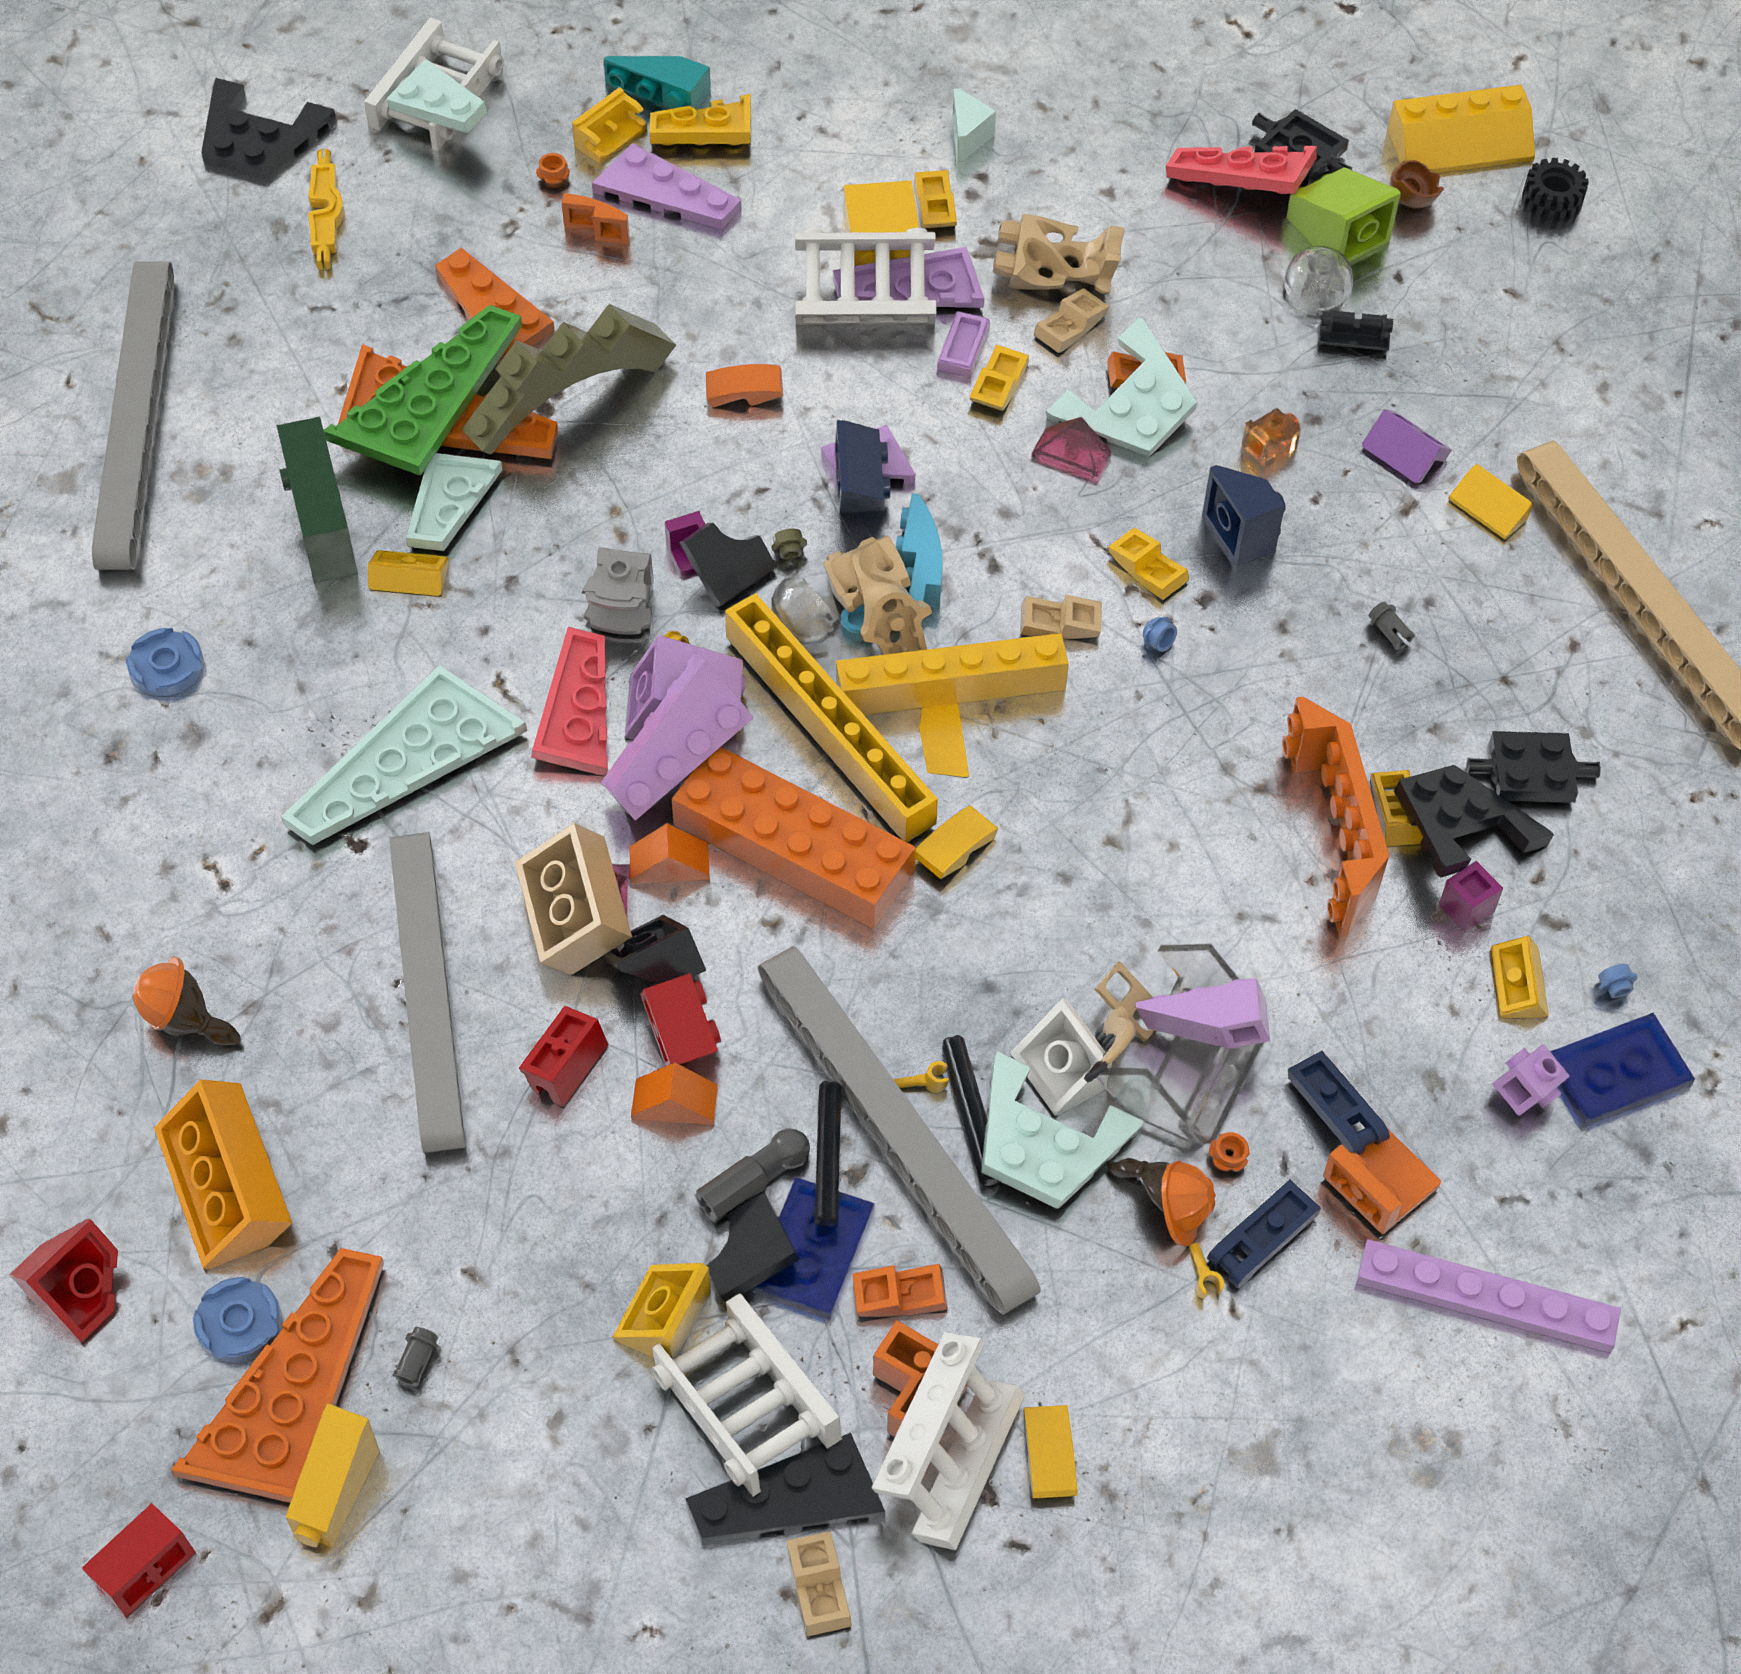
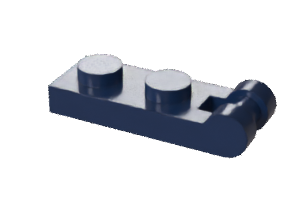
M1323 1051L1288 1068V1079L1350 1153L1361 1155L1365 1152L1366 1146L1372 1143L1379 1145L1389 1139L1390 1135L1385 1123ZM1360 1122L1365 1128L1356 1132L1352 1126Z
M1288 1180L1210 1251L1207 1260L1216 1268L1221 1266L1229 1274L1228 1279L1237 1288H1240L1249 1281L1260 1267L1319 1215L1321 1207L1293 1181ZM1238 1247L1248 1255L1242 1262L1232 1254Z

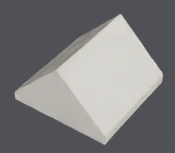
M1062 998L1010 1052L1015 1060L1031 1067L1027 1077L1054 1115H1061L1108 1089L1112 1063L1093 1081L1087 1083L1084 1080L1085 1075L1092 1066L1102 1060L1105 1050L1067 999Z

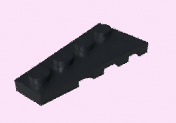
M851 1433L841 1436L842 1439L829 1448L821 1444L758 1469L761 1492L754 1497L744 1484L737 1486L730 1480L685 1498L686 1506L702 1545L757 1537L761 1533L784 1530V1533L802 1530V1527L825 1523H828L829 1526L846 1524L848 1520L866 1517H869V1520L885 1518L886 1511L878 1493H875L872 1489L873 1482Z

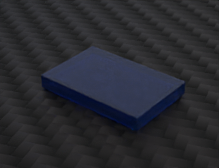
M1654 1012L1550 1051L1570 1076L1560 1084V1087L1584 1127L1690 1087L1695 1081V1077Z
M795 1177L779 1219L800 1260L750 1289V1293L831 1320L875 1210V1203L839 1191L837 1224L833 1227H820L815 1223L816 1183Z

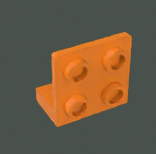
M1389 1129L1390 1137L1388 1140L1379 1145L1372 1143L1366 1146L1365 1152L1361 1155L1350 1153L1341 1144L1329 1154L1323 1177L1382 1235L1436 1191L1441 1184V1180Z

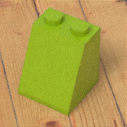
M1344 167L1332 174L1324 175L1320 180L1298 188L1296 194H1290L1286 218L1337 269L1390 242L1401 192L1394 187Z

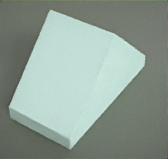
M953 89L952 116L957 161H964L995 135L996 111L962 89Z

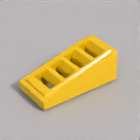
M1409 770L1371 773L1370 776L1377 815L1387 847L1420 844L1423 838L1418 826H1411L1394 790L1384 791V789L1395 788L1400 779L1411 777Z

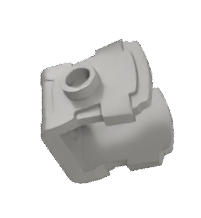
M599 547L596 570L593 576L588 578L582 590V594H585L589 603L583 616L585 620L590 622L592 628L615 634H640L642 630L650 628V608H646V604L651 596L654 582L651 554Z

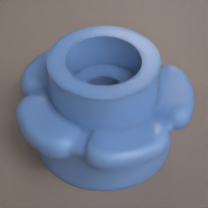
M1168 617L1151 619L1143 629L1144 644L1151 651L1153 649L1159 652L1168 650L1177 636V628L1171 624V620Z
M1628 964L1614 965L1603 970L1598 975L1601 983L1599 990L1604 994L1609 993L1611 998L1625 996L1634 990L1633 984L1638 979V975L1631 972Z

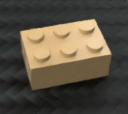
M573 823L515 861L541 964L573 975L632 937L604 836Z

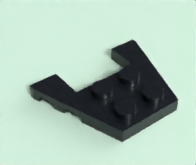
M216 78L213 84L201 151L203 163L265 179L295 155L294 149L302 142L309 143L317 137L316 131L324 124L330 126L336 120L335 109L306 102L292 125L278 122L273 119L237 111V107L246 95L244 85Z
M1456 765L1400 779L1394 789V793L1411 826H1418L1423 836L1420 843L1425 853H1432L1436 861L1433 868L1440 878L1460 872L1471 861L1469 855L1453 838L1498 826L1525 853L1548 846L1554 836L1548 828Z

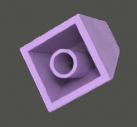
M658 635L630 674L625 737L630 739L637 737L644 727V721L651 712H655L667 695L666 691L675 679L678 680L688 666L687 662L694 652L704 657L740 701L746 686V677L742 676L743 660Z

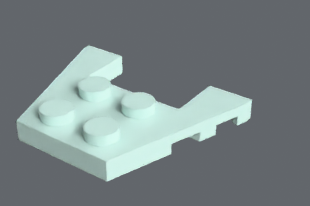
M1139 316L1118 337V345L1142 363L1097 410L1092 409L1067 389L1046 411L1047 418L1058 424L1059 421L1075 426L1077 431L1085 434L1091 432L1107 438L1109 443L1150 457L1197 409V401L1145 321Z
M997 1051L991 1069L992 1080L988 1099L989 1111L981 1172L1059 1209L1093 1177L1094 1172L1107 1160H1111L1128 1140L1133 1139L1139 1133L1144 1121L1110 1105L1094 1138L1015 1101L1031 1067Z

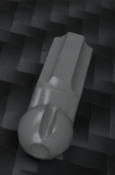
M785 1128L778 1131L771 1139V1142L751 1157L745 1156L696 1190L694 1195L699 1206L714 1223L718 1222L728 1213L764 1190L768 1182L787 1169H795L802 1166L810 1153L809 1140L803 1132L797 1129Z

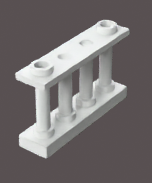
M429 18L366 98L364 106L368 127L380 131L388 119L397 118L429 130L432 149L439 151L446 140L452 138L455 129L389 109L386 98L425 58L479 98L493 78L501 73L504 60L501 57L499 41L493 40L482 54L446 41L443 35L442 21ZM444 54L474 66L466 75L437 65L433 61L437 56Z
M808 228L804 229L802 233H795V251H806V297L802 301H795L796 325L935 324L936 300H928V297H925L924 250H934L935 232H927L924 228H911L907 232L823 233L821 229ZM840 250L841 297L837 301H823V298L820 297V251ZM854 250H875L876 297L872 301H858V298L855 297ZM889 250H910L911 297L907 298V300H893L890 297Z
M739 1293L726 1301L728 1320L725 1322L726 1327L672 1360L660 1343L652 1347L656 1364L652 1367V1372L662 1389L667 1390L671 1388L726 1460L724 1466L731 1480L737 1486L744 1484L754 1497L761 1492L757 1472L759 1467L807 1436L811 1438L818 1436L826 1448L840 1441L842 1437L840 1418ZM734 1342L740 1344L743 1342L750 1350V1358L696 1391L685 1377L684 1373ZM757 1373L761 1375L768 1373L775 1382L773 1384L774 1389L726 1420L720 1422L708 1407L710 1403ZM782 1404L786 1406L792 1404L799 1412V1420L745 1455L732 1436Z
M944 1332L872 1485L875 1493L912 1500L921 1510L912 1531V1535L919 1542L952 1550L957 1549L1025 1396V1393L1018 1385L986 1380L974 1366L984 1345V1341L978 1337ZM967 1384L975 1395L965 1415L957 1405V1402ZM949 1422L957 1434L947 1453L939 1444V1441ZM931 1461L939 1471V1474L929 1493L921 1484V1480Z

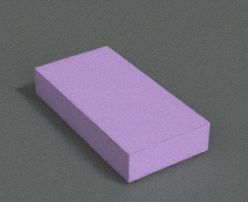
M957 311L937 361V370L971 378L990 328V319Z

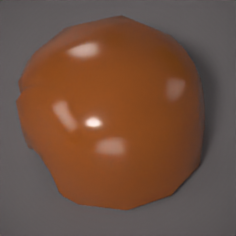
M1417 160L1403 161L1393 170L1390 177V186L1401 192L1399 204L1409 209L1426 208L1439 197L1444 189L1439 187L1440 174L1431 173L1426 165Z

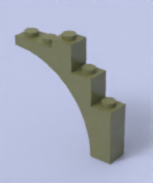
M611 304L607 305L588 332L562 322L542 350L516 340L495 369L501 377L462 430L482 452L492 454L504 438L527 415L557 393L579 381L613 370L643 369L656 373L676 347V344L656 324Z

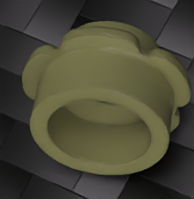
M784 529L773 535L774 544L771 546V549L775 554L780 555L781 559H794L802 554V550L807 545V540L802 537V532L799 529Z

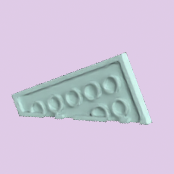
M439 665L281 816L283 824L314 845L527 732L526 722Z

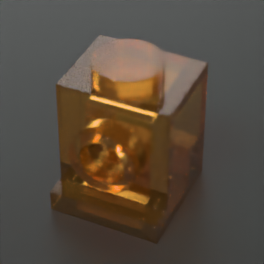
M1275 408L1256 421L1249 420L1245 423L1241 446L1266 468L1297 449L1301 432L1300 423L1294 414H1284L1278 408Z

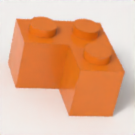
M898 1320L895 1321L873 1354V1376L901 1392L888 1411L887 1433L894 1437L938 1347L937 1343ZM967 1384L965 1385V1387H964V1389H963V1391H962V1393H961V1396H960L959 1400L961 1399V1397L963 1396L964 1392H965L966 1389L968 1388V1385H967Z

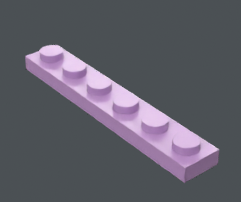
M1367 1239L1356 1283L1611 1353L1615 1346L1621 1312L1619 1307Z

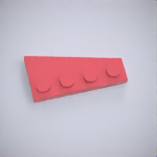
M1273 146V152L1257 153L1253 152V147H1239V149H1235L1230 153H1223L1221 147L1177 148L1166 164V177L1180 179L1184 182L1198 181L1211 183L1215 186L1228 185L1243 187L1246 190L1258 189L1273 191L1278 194H1296L1317 158V147L1304 146V152H1288L1287 146Z
M572 627L567 628L533 745L531 758L602 776L607 775L605 636Z

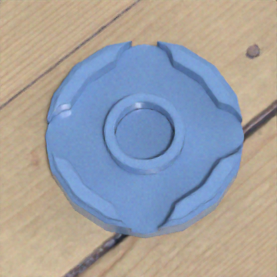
M160 628L147 632L131 646L132 651L129 657L127 655L126 666L131 682L140 691L152 696H171L182 693L196 683L204 667V658L199 642L190 633L183 630L182 633L173 632V628Z
M244 1277L222 1280L209 1288L201 1297L202 1301L198 1305L197 1310L195 1309L193 1315L195 1336L204 1351L219 1361L230 1363L245 1362L258 1357L267 1344L271 1345L278 1336L282 1324L280 1305L271 1289L263 1283L259 1284L258 1282L251 1281L250 1278Z

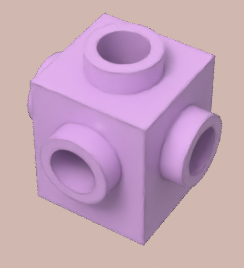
M1542 1044L1530 1054L1524 1047L1507 1060L1505 1064L1509 1067V1070L1492 1084L1516 1114L1520 1116L1536 1103L1541 1108H1544L1562 1094L1557 1087L1570 1076L1546 1046Z

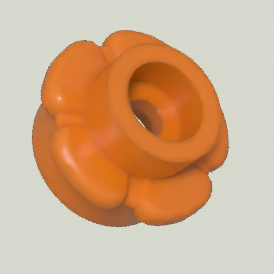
M548 153L540 158L539 168L536 169V173L539 179H544L546 183L555 185L568 178L570 169L567 168L568 164L562 155Z
M1235 1132L1223 1133L1219 1135L1217 1140L1214 1139L1211 1142L1209 1155L1213 1157V1164L1219 1170L1224 1172L1233 1170L1237 1172L1244 1169L1248 1163L1246 1158L1250 1154L1249 1146L1245 1138ZM1226 1150L1232 1151L1233 1155H1226Z

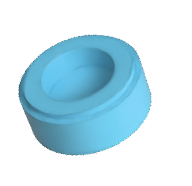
M864 604L850 613L844 609L841 614L842 633L851 640L864 641L860 633L864 623Z

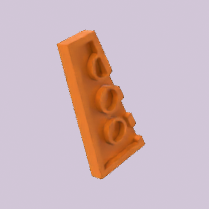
M462 247L435 265L437 276L455 302L462 306L468 320L489 305L521 316L522 327L498 363L502 361L516 340L534 346L555 331L553 320Z

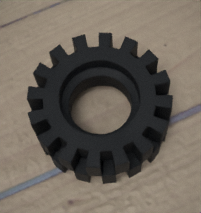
M1546 158L1542 159L1540 164L1537 162L1533 164L1532 169L1528 171L1522 193L1524 205L1528 204L1527 209L1530 212L1537 210L1536 216L1540 218L1543 214L1548 215L1547 220L1553 221L1554 216H1557L1558 221H1564L1566 215L1570 219L1574 217L1575 212L1579 213L1583 206L1589 183L1588 178H1585V171L1578 172L1579 165L1575 163L1569 166L1570 160L1566 159L1563 160V163H1558V158H1552L1551 163ZM1547 187H1556L1564 192L1552 191Z

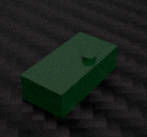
M320 416L276 425L286 468L279 469L284 491L292 490L314 584L357 575L358 572L349 530Z

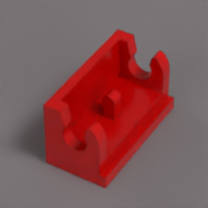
M564 1005L519 1066L520 1072L525 1075L531 1089L536 1094H540L544 1088L548 1091L549 1097L555 1104L562 1107L565 1106L609 1045L598 1019Z
M151 1503L81 1569L96 1584V1588L127 1618L196 1552L183 1532Z

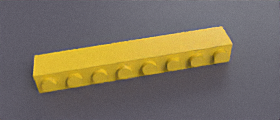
M755 593L725 610L726 638L901 840L909 842L935 826L937 823L938 798L758 594Z

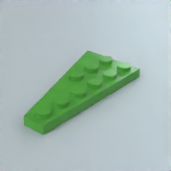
M492 305L487 306L458 328L459 334L445 344L440 342L431 349L432 354L422 362L414 361L375 391L376 396L362 407L354 406L347 412L348 417L338 425L334 426L331 424L325 428L326 441L421 475L522 327L521 316Z

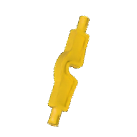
M324 148V156L322 149H319L317 151V164L311 166V181L308 192L310 206L313 208H323L308 213L310 244L313 255H317L316 267L319 270H324L323 261L326 270L331 267L330 254L337 252V228L341 225L344 218V205L341 194L337 190L335 164L331 163V151Z

